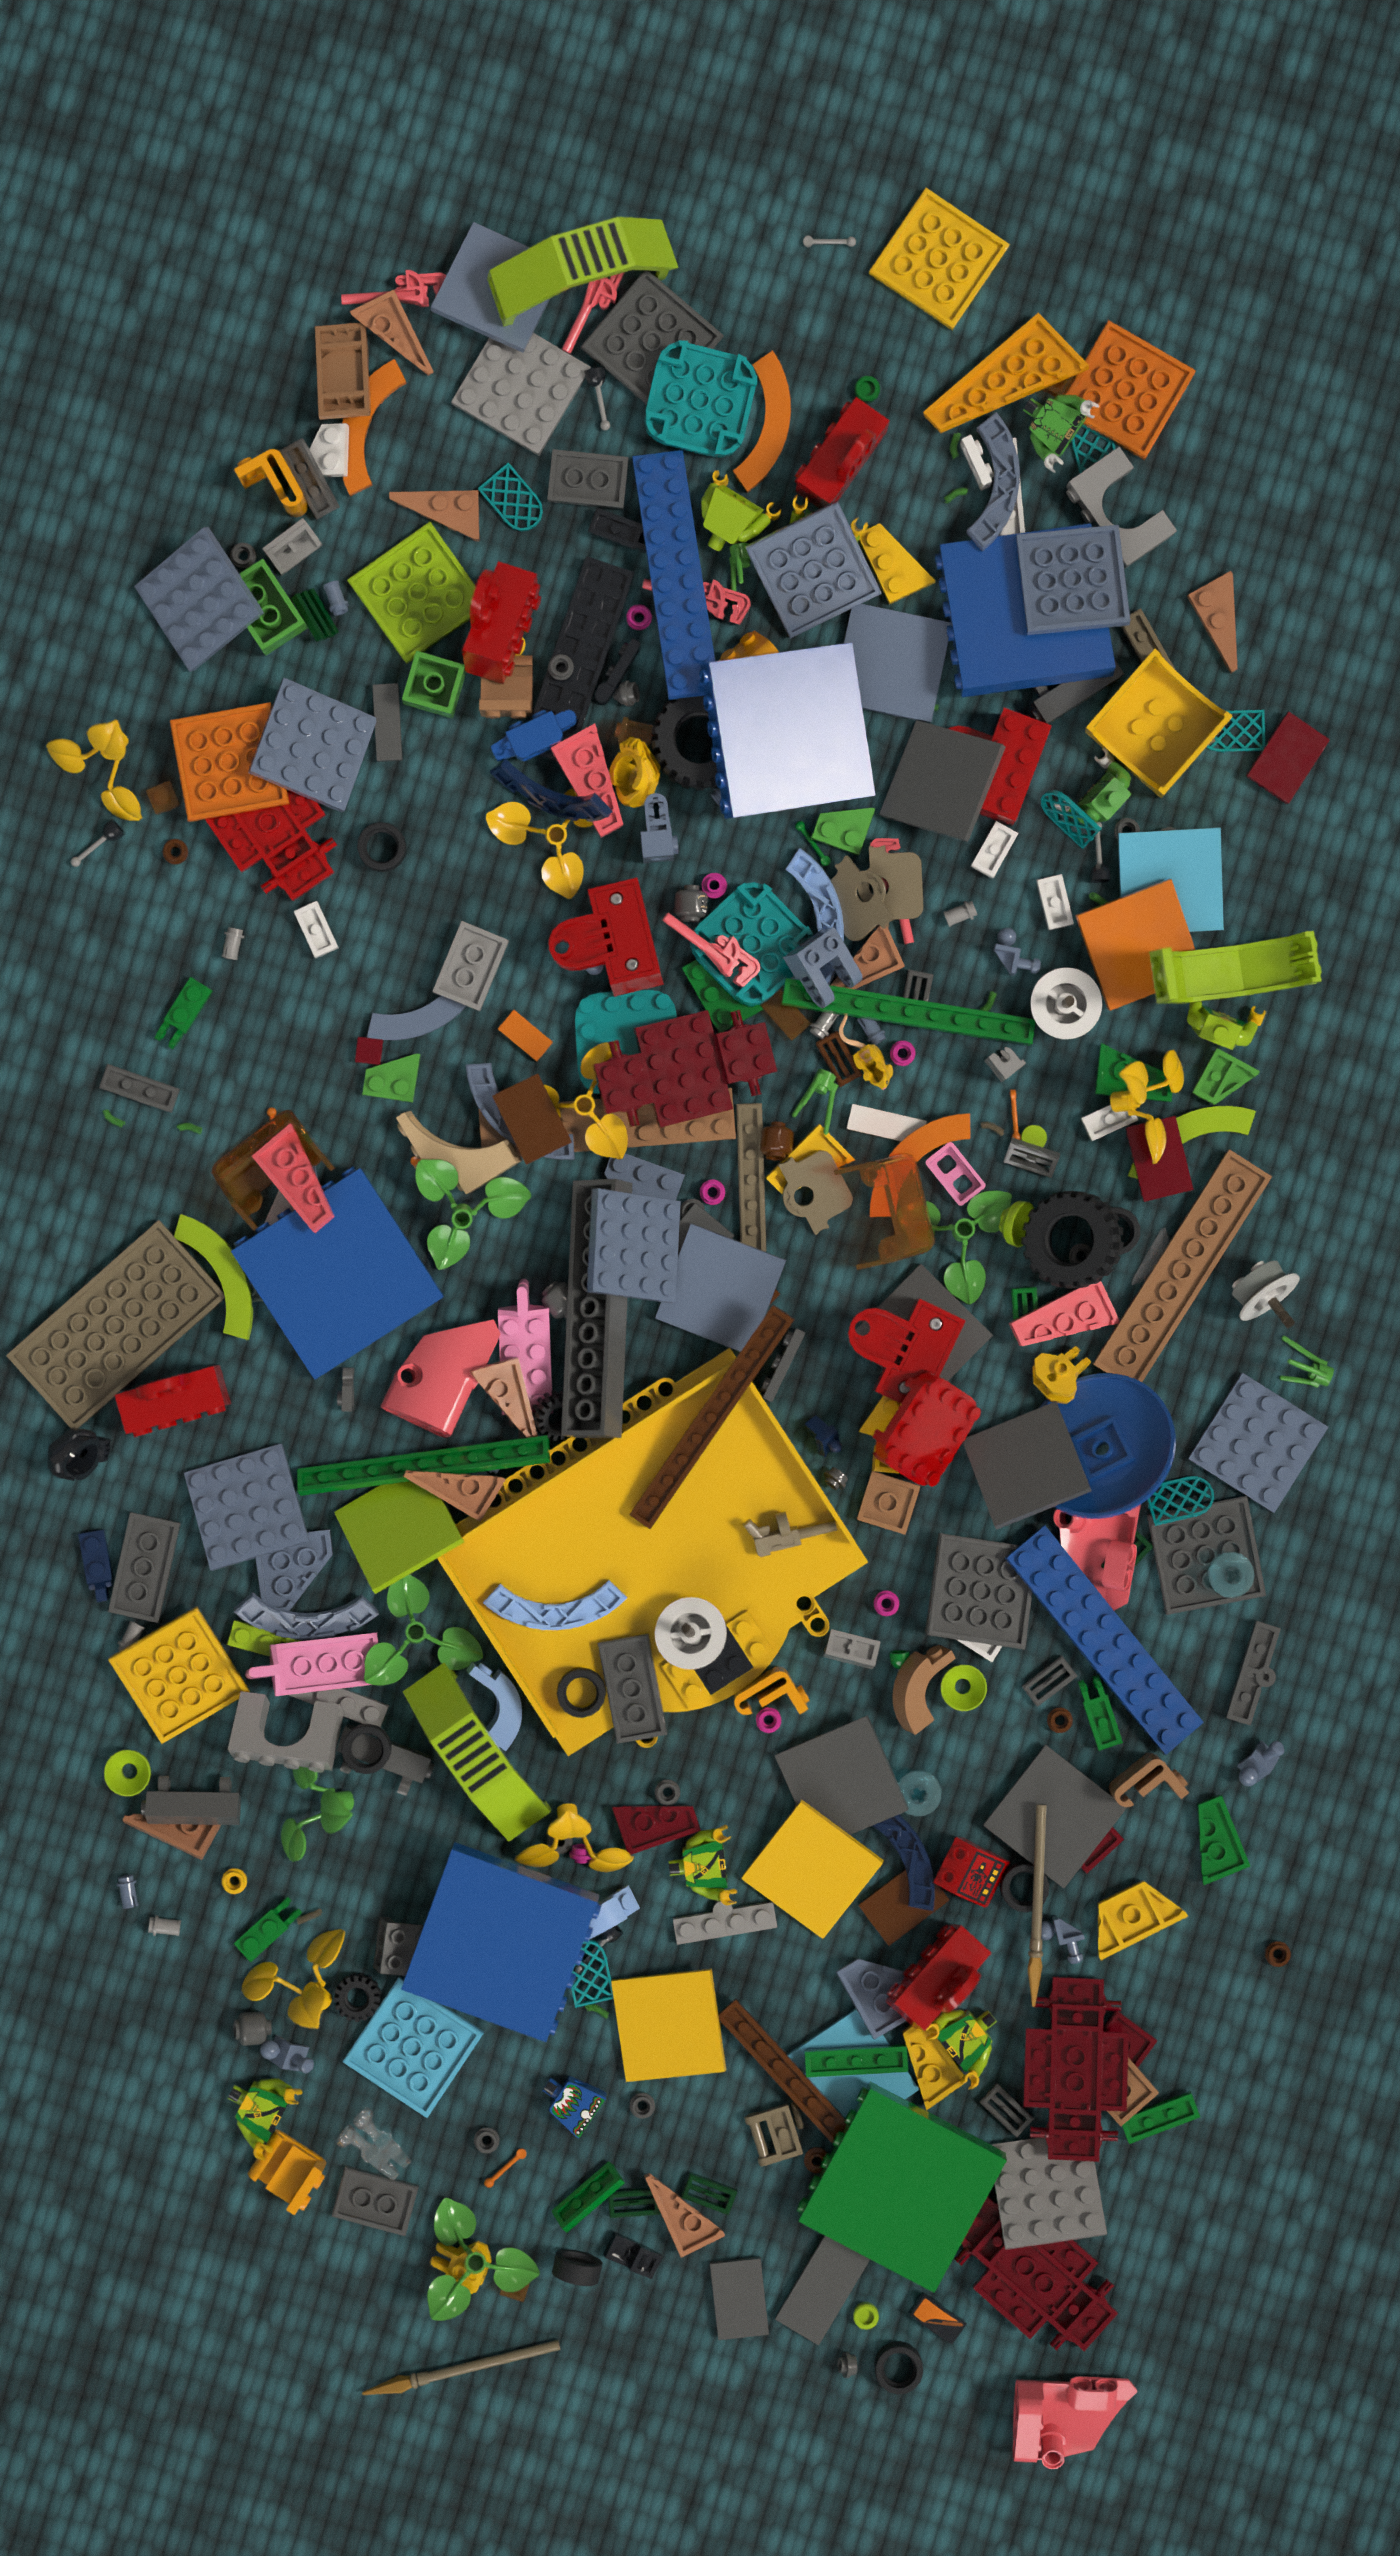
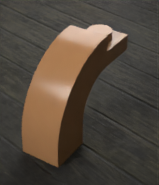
M937 1645L930 1648L926 1655L915 1651L900 1668L893 1688V1707L896 1717L904 1730L916 1735L934 1721L925 1701L926 1688L931 1678L937 1672L956 1659L952 1650L942 1645Z

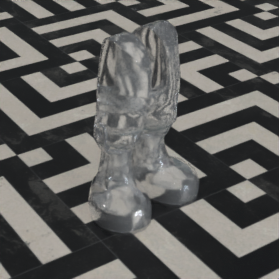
M366 2107L354 2118L353 2124L358 2129L367 2133L372 2138L374 2144L364 2139L351 2124L346 2126L335 2143L341 2148H345L348 2145L357 2147L361 2150L364 2162L370 2163L394 2181L400 2175V2172L389 2160L392 2158L404 2169L412 2161L392 2139L391 2133L379 2130L372 2120L373 2111Z

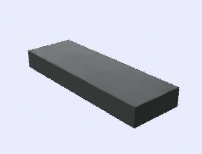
M303 438L280 450L316 520L340 507Z
M398 683L373 685L374 717H376L377 721L375 724L377 762L403 761Z
M107 1064L99 1086L101 1089L173 1113L181 1090Z

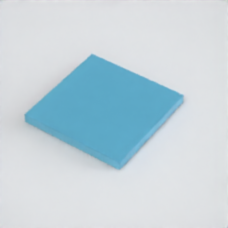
M1221 828L1118 833L1120 897L1170 878L1175 887L1189 932L1224 930Z
M399 1976L344 2058L343 2063L428 2118L484 2034V2031L445 2005L401 1990L405 1979Z
M855 2008L787 2055L806 2074L805 2050L884 2046L890 2044L884 2035L875 2040L871 2037ZM909 2072L808 2077L845 2118L850 2109L855 2110L859 2103L856 2099L861 2088H867L870 2081L903 2099L920 2090Z

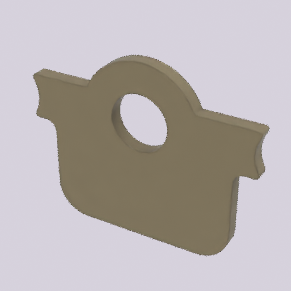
M885 845L881 847L869 846L870 868L866 871L874 872L887 880L889 891L884 900L886 906L896 919H914L919 917L924 907L920 857L914 852L888 853L886 852ZM863 882L858 887V892L863 902H868L873 897L869 890L870 883Z
M845 856L842 862L835 865L838 873L830 881L835 888L840 902L844 934L849 940L859 941L877 925L886 929L887 925L895 920L896 917L884 903L886 888L882 878L871 871H860L850 857ZM863 882L870 883L874 890L873 897L868 902L861 901L857 895V889Z
M816 1151L798 1162H795L791 1156L787 1161L778 1163L787 1181L782 1194L785 1207L795 1216L806 1217L815 1235L821 1230L829 1228L827 1224L828 1219L851 1206L853 1201L852 1194L834 1159L827 1151ZM803 1186L811 1188L813 1192V1198L807 1205H799L794 1200L796 1190Z

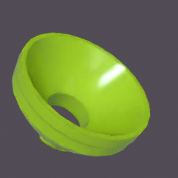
M1017 1201L1007 1209H1004L1000 1216L999 1230L1009 1245L1015 1247L1023 1246L1021 1245V1237H1025L1026 1231L1022 1230L1024 1222H1028L1030 1219L1028 1216L1031 1209H1034L1030 1202Z
M964 1664L954 1666L942 1678V1697L955 1710H973L986 1697V1679L973 1666ZM959 1679L969 1681L970 1689L968 1692L961 1694L956 1691L955 1684Z
M129 1749L121 1750L112 1755L107 1761L104 1769V1778L106 1784L114 1793L120 1796H134L143 1791L148 1785L151 1778V1767L146 1757L140 1752ZM129 1763L135 1765L137 1775L134 1778L125 1777L122 1771L124 1765Z

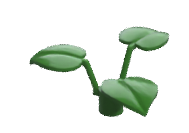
M421 1159L416 1167V1182L421 1194L431 1201H439L446 1194L453 1208V1227L447 1224H440L429 1232L427 1238L428 1250L438 1270L454 1265L467 1253L470 1247V1236L468 1232L462 1229L468 1228L471 1225L472 1215H476L477 1211L485 1203L489 1202V1211L494 1216L505 1219L516 1215L531 1198V1192L521 1182L509 1177H497L490 1180L485 1186L487 1198H484L474 1209H471L467 1204H456L450 1192L458 1184V1172L454 1165L442 1159Z
M987 1191L977 1194L970 1200L967 1206V1213L974 1220L971 1221L964 1218L957 1221L955 1225L950 1224L948 1226H937L941 1218L940 1212L933 1203L928 1201H915L896 1210V1218L900 1229L914 1242L928 1243L932 1241L935 1230H951L954 1239L962 1242L961 1263L949 1265L944 1273V1284L954 1297L968 1305L973 1304L979 1298L986 1280L985 1270L979 1261L970 1260L965 1262L968 1240L973 1236L977 1223L984 1232L994 1233L1000 1231V1216L1004 1209L1010 1207L1012 1195L1004 1191Z
M409 1574L390 1585L387 1594L388 1608L395 1617L401 1618L409 1615L411 1623L406 1628L407 1639L397 1651L392 1644L385 1642L371 1647L365 1658L364 1681L377 1686L389 1685L399 1681L408 1669L407 1660L400 1654L410 1642L419 1644L424 1639H428L440 1645L438 1659L441 1664L445 1662L451 1670H461L470 1666L472 1662L475 1663L481 1660L483 1652L475 1637L459 1627L446 1629L443 1633V1641L426 1634L425 1626L420 1622H415L413 1613H421L426 1609L430 1598L429 1592L420 1580Z
M299 1766V1769H293V1775L301 1789L310 1787L312 1790L324 1792L321 1797L320 1810L322 1813L300 1821L298 1824L294 1818H288L284 1822L281 1830V1841L287 1857L292 1862L301 1860L306 1851V1838L301 1830L304 1825L321 1818L324 1830L327 1833H335L353 1815L350 1812L354 1806L352 1793L349 1790L335 1792L334 1788H324L315 1785L314 1782L317 1780L318 1774L309 1770L308 1767Z
M444 2198L436 2211L434 2218L435 2235L446 2246H451L458 2241L468 2256L464 2260L466 2272L458 2281L450 2275H442L434 2279L428 2288L427 2300L430 2318L436 2321L452 2319L466 2310L470 2303L471 2293L468 2288L461 2284L470 2274H478L485 2267L495 2270L494 2282L505 2292H516L523 2289L540 2274L535 2262L527 2254L516 2248L500 2250L496 2254V2265L486 2262L485 2257L481 2253H472V2250L468 2248L463 2239L469 2238L474 2233L476 2228L475 2215L467 2206L449 2198Z

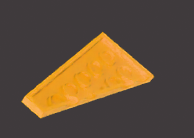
M1038 312L929 406L923 414L942 433L1089 370V365Z

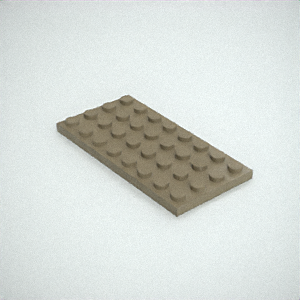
M158 1220L6 1356L71 1429H79L113 1399L115 1394L122 1391L225 1299L224 1291L168 1228Z

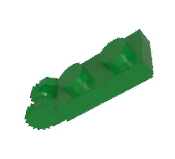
M190 977L164 1018L165 1021L157 1031L155 1039L161 1041L170 1026L173 1025L178 1030L170 1039L168 1047L174 1049L184 1033L187 1034L213 990Z
M1097 1675L1093 1677V1684L1099 1696L1090 1699L1087 1685L1083 1680L1078 1682V1686L1084 1700L1082 1703L1097 1749L1100 1751L1121 1744L1123 1741L1108 1695L1105 1694L1101 1680Z
M286 1897L274 1909L271 1908L234 1942V1945L250 1962L289 1928V1925L302 1913L298 1908L286 1920L281 1918L278 1913L289 1906L291 1902L289 1897Z

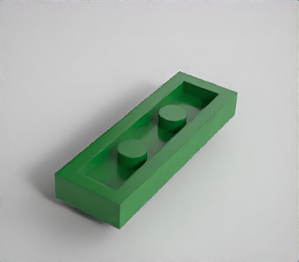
M1189 2091L1139 2110L1122 2127L1128 2143L1131 2144L1200 2118V2114L1192 2093Z
M608 2161L551 2212L562 2230L568 2233L625 2182L615 2166Z

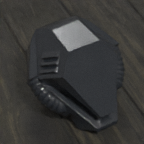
M72 1428L49 1445L48 1469L58 1478L72 1481L74 1479H86L96 1469L99 1462H106L108 1460L111 1439L97 1436L95 1432L88 1429Z

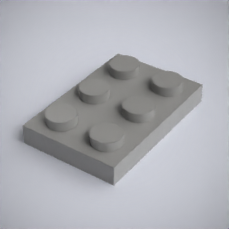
M461 921L432 992L481 1011L509 940Z

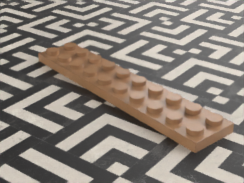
M728 1088L733 1106L732 1088ZM594 1099L595 1107L593 1112L601 1120L605 1116L602 1100ZM575 1101L558 1102V1103H574ZM652 1103L643 1105L636 1110L640 1125L629 1127L626 1112L611 1113L618 1116L626 1126L628 1135L627 1148L736 1139L734 1108L658 1128ZM559 1108L561 1113L560 1119L567 1133L573 1134L574 1152L591 1151L586 1144L585 1134L588 1127L596 1122L590 1115H580L576 1112L575 1108ZM478 1109L481 1146L489 1147L507 1140L490 1125L481 1110ZM512 1144L519 1156L522 1157L517 1146Z
M1230 1149L1227 1150L1123 1314L1120 1322L1116 1325L1092 1363L1106 1373L1125 1375L1143 1382L1272 1178L1271 1175Z

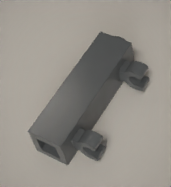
M1114 659L1116 668L1114 675L1111 677L1062 683L1050 692L1047 686L1033 687L1032 689L1039 699L1032 703L1031 707L1033 710L1030 711L1031 715L1036 720L1050 724L1121 679L1124 675L1123 671Z
M349 1724L345 1726L336 1751L342 1753L343 1741L347 1734L355 1728L354 1726ZM362 1734L355 1738L352 1743V1754L355 1759L370 1764L378 1760L381 1755V1742L374 1735ZM391 1741V1755L383 1769L403 1776L397 1793L407 1796L413 1780L423 1783L425 1777L430 1779L435 1764L430 1763L433 1756ZM343 1760L340 1771L349 1774L352 1769Z
M159 1776L158 1792L147 1791L146 1800H142L141 1815H145L148 1824L240 1825L241 1798L239 1793H231L232 1781H230V1777H220L219 1792H170L171 1780H169V1776Z

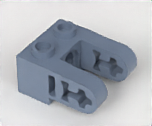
M653 793L646 798L644 804L647 828L646 832H641L644 864L674 861V854H678L677 835L672 836L667 800L663 795ZM654 804H658L660 819H655Z
M835 927L820 930L783 957L795 978L800 979L813 1002L822 1009L835 1000L831 988L820 971V968L830 962L842 983L849 988L854 987L863 979L860 969Z

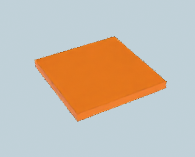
M1108 320L1085 360L1089 365V370L1076 375L1065 395H1077L1085 400L1097 403L1099 408L1093 406L1090 409V414L1095 417H1087L1083 424L1145 460L1196 370Z
M271 702L170 720L188 822L290 804L287 789L248 773L272 708Z
M1170 878L1075 915L1109 1011L1155 993L1149 952L1171 947V951L1184 952L1195 950L1175 887Z

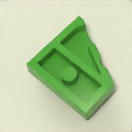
M864 808L821 813L818 815L811 839L858 856L875 809Z
M1216 1048L1192 1094L1215 1105L1257 1076L1260 1071Z
M413 1054L366 1069L362 1095L413 1103L421 1054Z

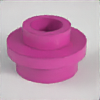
M634 605L627 612V623L634 630H644L651 624L652 614L646 606ZM642 614L644 620L642 622L635 621V615Z
M710 873L704 877L702 891L707 893L709 898H719L726 892L727 882L721 874ZM717 881L719 888L712 890L709 886L710 882Z
M908 1041L896 1042L890 1050L891 1060L899 1066L909 1065L915 1058L914 1046ZM905 1049L907 1057L900 1058L898 1050Z
M717 1180L704 1182L700 1188L701 1199L709 1205L719 1204L725 1196L723 1184ZM709 1188L717 1189L718 1193L715 1197L708 1195Z
M882 1591L874 1599V1608L882 1616H891L899 1608V1599L891 1591ZM883 1599L891 1600V1605L888 1608L882 1606Z
M765 1707L758 1712L756 1724L765 1733L775 1732L781 1725V1715L776 1709ZM771 1715L774 1718L773 1722L766 1724L764 1722L765 1716Z
M575 1844L572 1846V1851L569 1852V1857L574 1859L575 1863H589L590 1859H592L585 1844Z

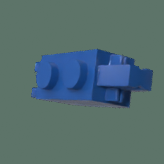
M569 709L556 715L552 711L546 713V710H542L532 716L533 720L523 724L522 721L512 724L508 727L509 731L505 732L506 736L491 746L496 760L501 761L516 756L518 760L525 762L550 750L551 747L562 742V732L570 729V727L577 723L576 714Z

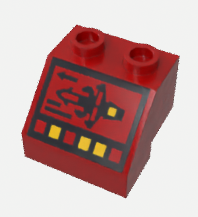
M956 1837L933 1883L977 1905L988 1907L1010 1861L976 1845L966 1838Z

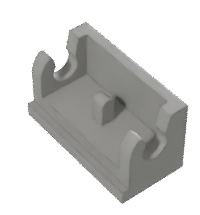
M302 518L262 549L279 573L284 575L320 548L322 544L304 518Z
M1008 1047L1004 1048L1005 1051H1000L1002 1057L993 1053L984 1060L1001 1082L1026 1064L1024 1060H1020L1013 1050Z
M831 1629L823 1657L869 1669L875 1667L880 1641Z

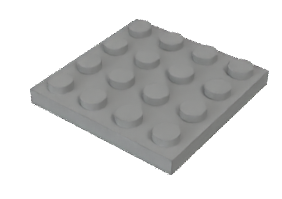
M533 333L524 353L489 338L451 403L539 456L585 380L584 371L591 369V367Z
M1046 2138L993 2144L994 2147L1006 2152L1007 2161L994 2183L1005 2250L1107 2235L1095 2162L1048 2159Z

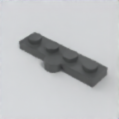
M1255 1620L1227 1708L1226 1718L1251 1726L1261 1694V1688L1273 1685L1276 1680L1275 1672L1269 1668L1281 1628Z

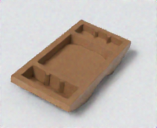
M362 323L315 326L319 419L370 416L371 393L366 326Z

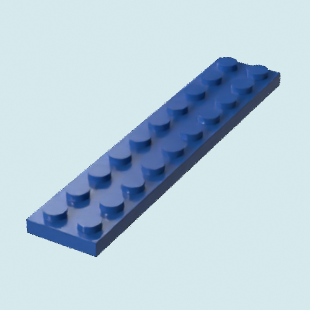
M683 450L632 456L668 700L704 696V685L700 682L699 672L701 665L715 662Z
M1045 1525L1041 1526L1005 1557L1163 1755H1167L1204 1723Z

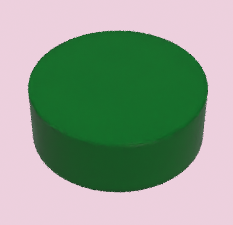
M864 376L858 379L854 388L855 396L865 403L874 402L880 392L878 381L871 376Z

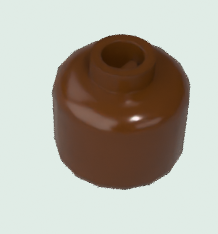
M771 1122L770 1126L763 1128L761 1131L760 1151L769 1160H785L786 1156L790 1155L793 1151L794 1132L786 1127V1123Z

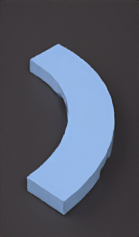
M799 848L786 870L800 882L806 893L810 896L814 906L818 932L835 927L844 941L843 915L835 888L822 867L808 853ZM830 962L820 968V971L828 985H830L836 972Z
M608 1580L602 1587L584 1598L567 1603L545 1604L522 1598L500 1583L483 1604L501 1617L529 1628L564 1630L584 1626L606 1616L628 1597Z

